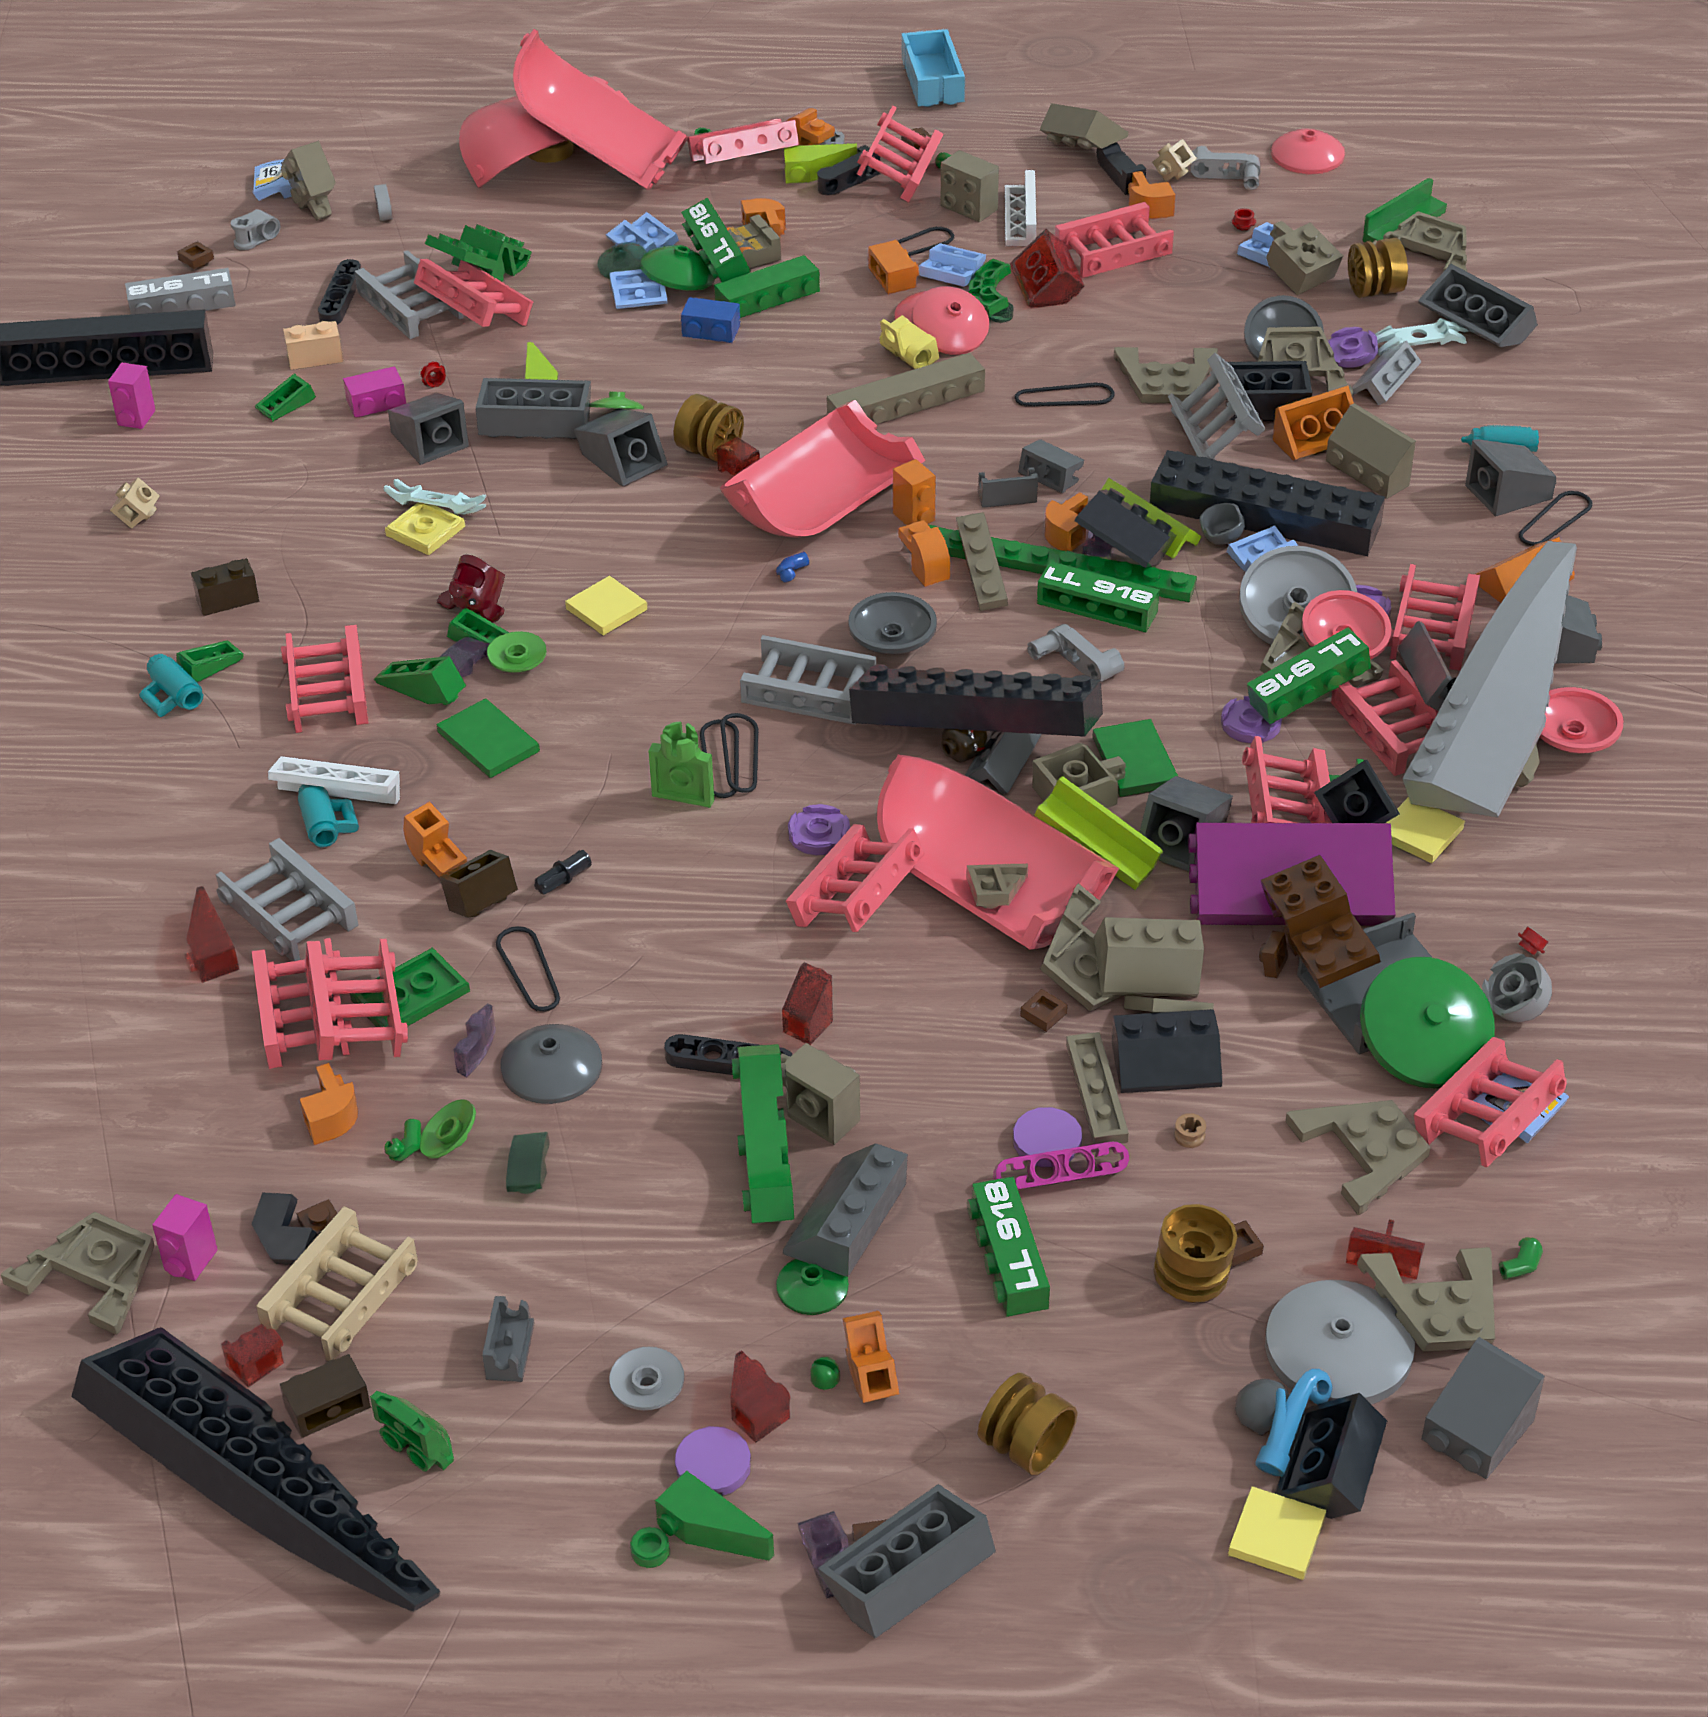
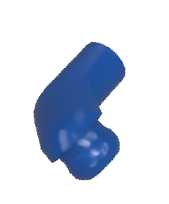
M801 552L783 559L776 568V573L780 575L781 581L786 583L793 580L796 576L793 570L809 565L808 555L806 552Z

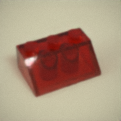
M1046 228L1010 262L1027 306L1030 308L1067 304L1085 287L1066 244Z

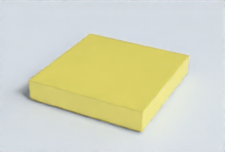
M418 502L385 527V533L387 537L429 556L465 527V520L435 505Z
M611 576L604 578L565 601L568 611L603 636L648 610L647 601Z
M1408 797L1397 808L1400 815L1387 822L1391 823L1392 845L1429 863H1433L1464 829L1465 820L1439 808L1411 804Z
M1252 1486L1232 1538L1228 1555L1304 1580L1325 1520L1326 1510Z

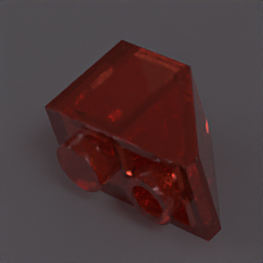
M804 962L798 970L782 1008V1024L784 1033L811 1045L833 1022L832 975L823 969Z
M741 1350L735 1355L730 1396L732 1420L756 1443L790 1419L789 1401L791 1397L783 1384L780 1382L775 1383L766 1374L764 1367L758 1360H751Z

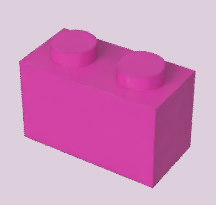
M121 363L108 380L117 425L143 429L156 411L147 366Z
M395 366L343 378L346 401L355 418L390 410L406 404L404 383Z
M175 1194L152 1226L164 1270L174 1277L182 1276L196 1281L218 1250L207 1205Z

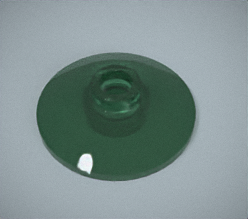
M625 242L616 244L601 254L597 263L598 270L601 275L610 279L611 272L641 269V257L646 251L637 243Z

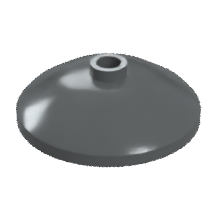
M1274 296L1261 301L1251 310L1244 326V340L1249 352L1258 361L1267 328L1321 326L1323 332L1324 328L1318 313L1305 301L1292 296Z
M887 592L872 595L856 604L850 612L848 625L854 640L863 647L877 653L895 655L914 651L928 643L936 632L937 617L933 608L924 600L906 593Z
M545 1024L522 1032L507 1045L501 1058V1074L507 1087L520 1098L542 1104L561 1103L584 1094L595 1084L602 1070L601 1050L593 1037L579 1028L564 1024Z

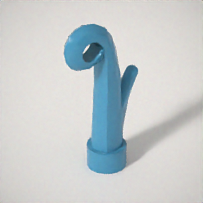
M1310 1369L1305 1372L1294 1386L1287 1400L1284 1389L1279 1388L1276 1390L1275 1412L1266 1446L1261 1447L1255 1461V1465L1260 1470L1273 1476L1280 1477L1284 1475L1290 1460L1288 1454L1308 1399L1318 1405L1327 1402L1331 1397L1332 1382L1326 1372L1321 1369Z

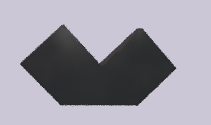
M262 1192L252 1226L270 1259L276 1264L292 1265L315 1240L317 1233L312 1228L289 1227L298 1199L293 1194Z

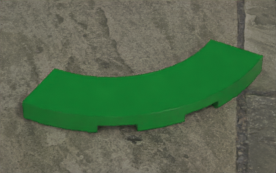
M991 259L982 265L974 273L975 278L969 282L968 286L969 293L982 303L989 317L1009 306L1008 298L999 294L996 291V287L1004 277L1011 273L1010 264L996 259Z

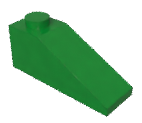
M450 656L391 662L374 678L377 684L426 704L442 703L443 705H448L458 698V693L466 687Z
M685 1471L655 1500L657 1524L660 1529L669 1536L675 1535L685 1544L767 1561L774 1557L773 1533L688 1471Z

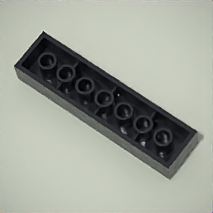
M206 310L0 323V386L110 379L121 363L147 366L149 376L212 372L214 353Z
M1170 450L1166 451L1151 481L1150 503L1166 513L1199 520L1203 512L1213 505L1221 503L1235 504L1239 507L1243 516L1244 530L1260 532L1276 526L1285 539L1367 557L1382 524L1385 496L1376 495L1371 492H1361L1347 489L1343 486H1333L1315 480H1305L1287 474H1277L1263 469L1249 468L1235 463H1226L1207 457H1198Z
M874 665L849 689L852 723L1085 737L1103 714L1101 679H1091L1088 675L1065 678L1055 673L1044 676H1032L1029 672L1007 675L1002 674L1001 671L973 673V670L961 669L956 672H948L943 668L916 670L913 666H905L899 669H890L886 665Z

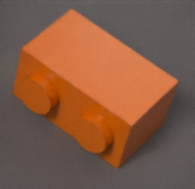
M897 240L868 246L869 269L887 294L916 288V277L919 276L918 265L915 261H912L907 250L903 249Z
M917 459L893 468V514L905 525L922 520L927 524L935 521L936 475Z

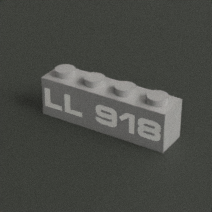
M229 268L125 283L131 314L190 310L207 311L236 306Z

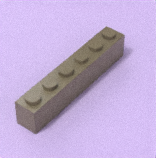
M971 353L963 354L828 395L827 414L845 403L856 400L867 417L877 425L984 392L985 368Z

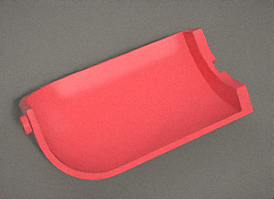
M533 29L531 34L526 33L520 43L522 48L517 55L513 70L514 88L519 101L526 111L539 122L643 188L650 190L653 186L651 182L656 184L664 175L665 171L663 169L666 163L670 165L673 163L686 143L687 135L679 130L678 132L673 131L567 63L543 43L537 30Z
M595 76L590 77L593 80L600 83L601 85H603L604 87L614 92L615 94H617L618 96L628 101V99L620 91H615L610 86H608L607 81ZM517 95L484 106L470 114L464 120L459 134V145L463 160L478 188L484 186L500 172L527 156L568 140L532 117L523 107Z
M853 400L831 411L726 481L720 487V490L732 507L754 526L778 536L805 537L815 535L827 529L893 483V468L917 459L920 463L926 460L912 436L897 437L890 433L886 435L879 433L876 430L878 425L869 419L857 401Z
M900 754L897 755L889 767V774L881 789L877 806V823L882 842L897 843L909 828H914L924 855L910 870V873L1029 950L1043 948L1051 944L1072 892L1078 883L1100 900L1119 870L1115 865L995 791L955 770L929 760ZM1028 864V877L1009 905L998 906L993 909L976 906L966 878L967 865Z

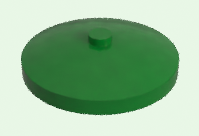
M1411 957L1389 965L1372 981L1362 1000L1360 1011L1361 1029L1370 1052L1390 1074L1401 1081L1417 1087L1441 1088L1495 1036L1493 1012L1480 986L1462 969L1440 959Z

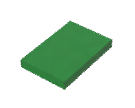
M486 698L436 724L437 732L489 778L540 752L539 743Z
M1151 719L1093 729L1092 737L1102 759L1106 760L1119 756L1126 764L1125 777L1117 781L1119 797L1154 791L1173 777L1178 776Z
M433 947L397 966L395 972H392L401 1023H407V1027L470 992L469 983ZM383 992L350 994L351 1001L354 1004L384 1003ZM387 1016L367 1017L376 1027H388Z

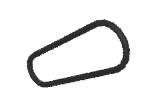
M936 226L897 241L902 243L931 231L942 230L951 235L950 239L941 242V244L947 245L953 241L954 233L948 228ZM938 244L908 252V255L911 256L930 250Z
M1098 382L1031 388L1018 391L1015 394V401L1023 406L1095 405L1111 401L1114 398L1115 391L1108 384ZM1093 386L1104 387L1111 393L1104 400L1023 402L1019 400V396L1024 393Z
M1565 491L1559 494L1519 532V539L1529 546L1548 541L1590 511L1592 500L1589 496L1579 491ZM1577 495L1587 500V508L1541 541L1531 542L1523 537V534L1562 497Z
M731 713L724 716L720 723L727 782L735 791L748 793L757 786L759 728L751 717L741 713ZM730 718L745 719L754 727L753 783L749 788H740L734 785L731 780L725 722Z
M721 719L709 721L701 728L700 740L703 752L707 753L704 736L705 730L712 725L720 724ZM727 720L725 725L730 726L734 730V785L739 787V731L734 723ZM734 789L728 793L714 791V796L727 798L734 795L737 791Z
M521 926L503 930L496 939V948L528 1005L532 1009L541 1012L554 1009L559 1004L560 995L536 934L532 930ZM522 931L528 933L533 938L555 995V1001L551 1005L541 1007L532 1002L501 947L500 942L506 934Z

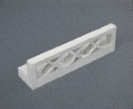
M1025 170V185H1005V246H1036L1035 170ZM1012 194H1023V195H1021V196H1019V197L1017 198V197H1015V196L1012 195ZM1016 206H1018V207H1020V208H1022V209L1019 210V211H1017V210H1015V209H1013V208H1015ZM1019 220L1022 223L1017 225L1014 221ZM1018 233V234L1022 235L1023 237H1012V236H1014V235H1016V234Z
M282 756L268 771V780L277 781L279 790L298 792L300 786L305 784L324 787L328 791L329 796L388 804H397L400 800L399 771Z

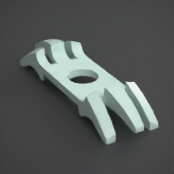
M1441 318L1436 323L1399 329H1393L1391 326H1388L1375 334L1378 343L1388 341L1378 349V355L1381 356L1383 352L1406 340L1410 346L1440 342L1441 345H1444L1450 341L1466 344V338L1457 331L1468 332V330L1454 322ZM1420 332L1425 334L1426 337L1416 338L1412 334Z
M394 479V486L399 492L388 485L383 487V490L390 497L402 505L408 504L409 501L442 506L452 509L456 515L474 513L486 507V504H480L486 498L484 494L470 498L459 492L458 495L454 496L422 490L421 485L409 487L399 479Z

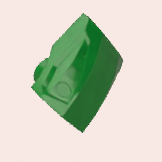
M379 1391L370 1396L374 1419L384 1424L379 1430L380 1435L391 1449L400 1452L409 1444V1447L406 1449L409 1459L416 1467L425 1472L435 1464L444 1471L454 1461L451 1439L448 1432L439 1422L406 1399Z

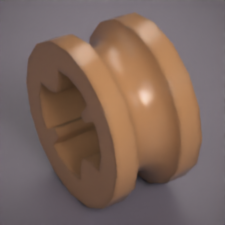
M1186 1113L1178 1117L1174 1132L1177 1143L1187 1148H1195L1204 1143L1207 1127L1206 1121L1201 1116L1193 1113ZM1188 1128H1191L1194 1133H1189Z

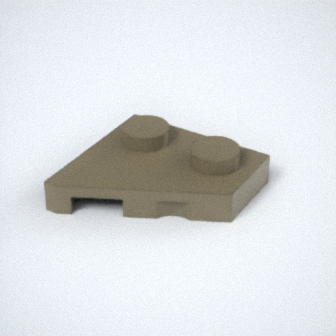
M1027 863L967 865L966 878L976 906L988 909L1009 905L1028 877Z
M1126 995L1124 1001V1009L1150 1011V1013L1213 1009L1214 1003Z

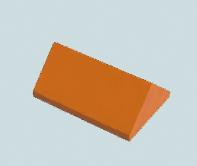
M1349 386L1276 408L1273 441L1293 461L1327 450L1328 438L1350 405L1354 404Z
M1559 537L1548 540L1553 542H1561ZM1547 541L1531 546L1475 573L1480 575L1478 586L1501 603ZM1574 571L1572 572V575L1570 576L1569 581L1572 580V579H1574V576H1575Z

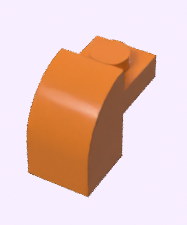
M808 108L787 120H795L799 145L795 146L819 145L835 136V127L818 119L817 109Z
M1142 171L1133 172L1132 183H1129L1128 186L1129 206L1145 202L1149 206V219L1173 217L1176 195L1169 182L1149 184Z
M766 198L741 200L743 225L750 223V217L759 214L779 237L784 235V230H786L785 208L781 203Z
M1079 492L1063 504H1059L1054 500L1048 503L1045 510L1044 535L1050 545L1058 550L1072 551L1085 542L1086 529L1074 520L1088 504V496Z
M922 520L898 528V537L912 553L911 571L924 587L950 579L949 551L938 527L930 528Z
M429 801L404 816L403 831L407 845L421 867L427 864L440 878V876L466 863L467 857L448 838L449 822Z
M329 1063L316 1067L321 1092L300 1099L304 1123L314 1145L342 1136L353 1127L358 1117V1106L353 1082L344 1084L340 1074L334 1075Z
M873 1311L843 1318L847 1348L845 1349L847 1361L856 1391L863 1403L899 1395L895 1363L887 1350L881 1313Z

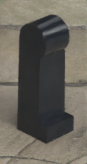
M1117 142L1102 149H1096L1099 165L1125 195L1129 194L1128 186L1129 183H1132L1133 172L1142 171L1146 178V168L1143 164L1136 165L1121 151L1120 145Z
M863 145L857 148L856 155L832 167H824L818 170V192L823 195H833L880 175V172L869 166H866L861 176L857 174L861 167L857 162L863 150L869 151L870 148ZM873 153L872 157L880 161V156Z

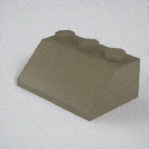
M1051 103L1039 129L1047 135V140L1055 144L1063 142L1071 147H1075L1077 144L1088 150L1091 147L1102 149L1127 138L1129 135L1128 131L1097 110Z
M1354 403L1350 405L1328 438L1326 461L1388 499L1410 486L1416 441Z
M1104 917L1094 936L1101 995L1197 997L1199 995L1204 955L1200 920Z

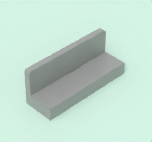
M1407 340L1381 354L1352 387L1353 395L1367 388L1378 405L1386 402L1421 363V360Z

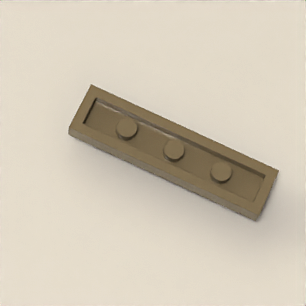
M984 512L956 517L957 528L979 611L1008 606V598Z
M1100 1032L1066 1036V1047L1093 1144L1106 1142L1127 1143L1129 1132Z

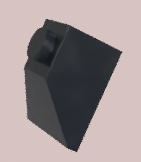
M1367 759L1314 792L1332 823H1387L1400 815Z

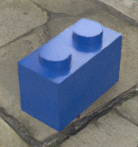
M689 297L681 313L682 336L733 343L740 327L739 303Z

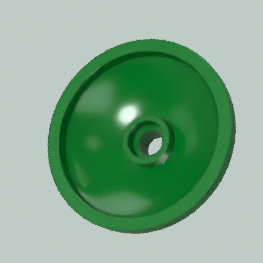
M667 245L649 250L641 257L640 268L648 278L661 285L680 290H702L710 287L715 282L707 267L708 265H705L700 254L686 246Z

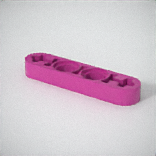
M1106 1142L1008 1158L995 1166L993 1179L1002 1178L1001 1173L1006 1171V1165H1010L1014 1171L1025 1169L1023 1161H1028L1027 1173L1031 1182H1026L1027 1175L1014 1178L1018 1190L1118 1173L1127 1167L1129 1153L1121 1143ZM1109 1148H1112L1114 1154H1120L1121 1158L1115 1162V1168H1112L1110 1162H1103L1097 1164L1099 1171H1094L1095 1159L1091 1150H1096L1095 1157L1109 1154ZM1075 1153L1083 1155L1087 1160V1168L1083 1173H1075L1070 1169L1069 1159ZM1040 1159H1046L1053 1165V1174L1048 1179H1042L1036 1175L1035 1165Z

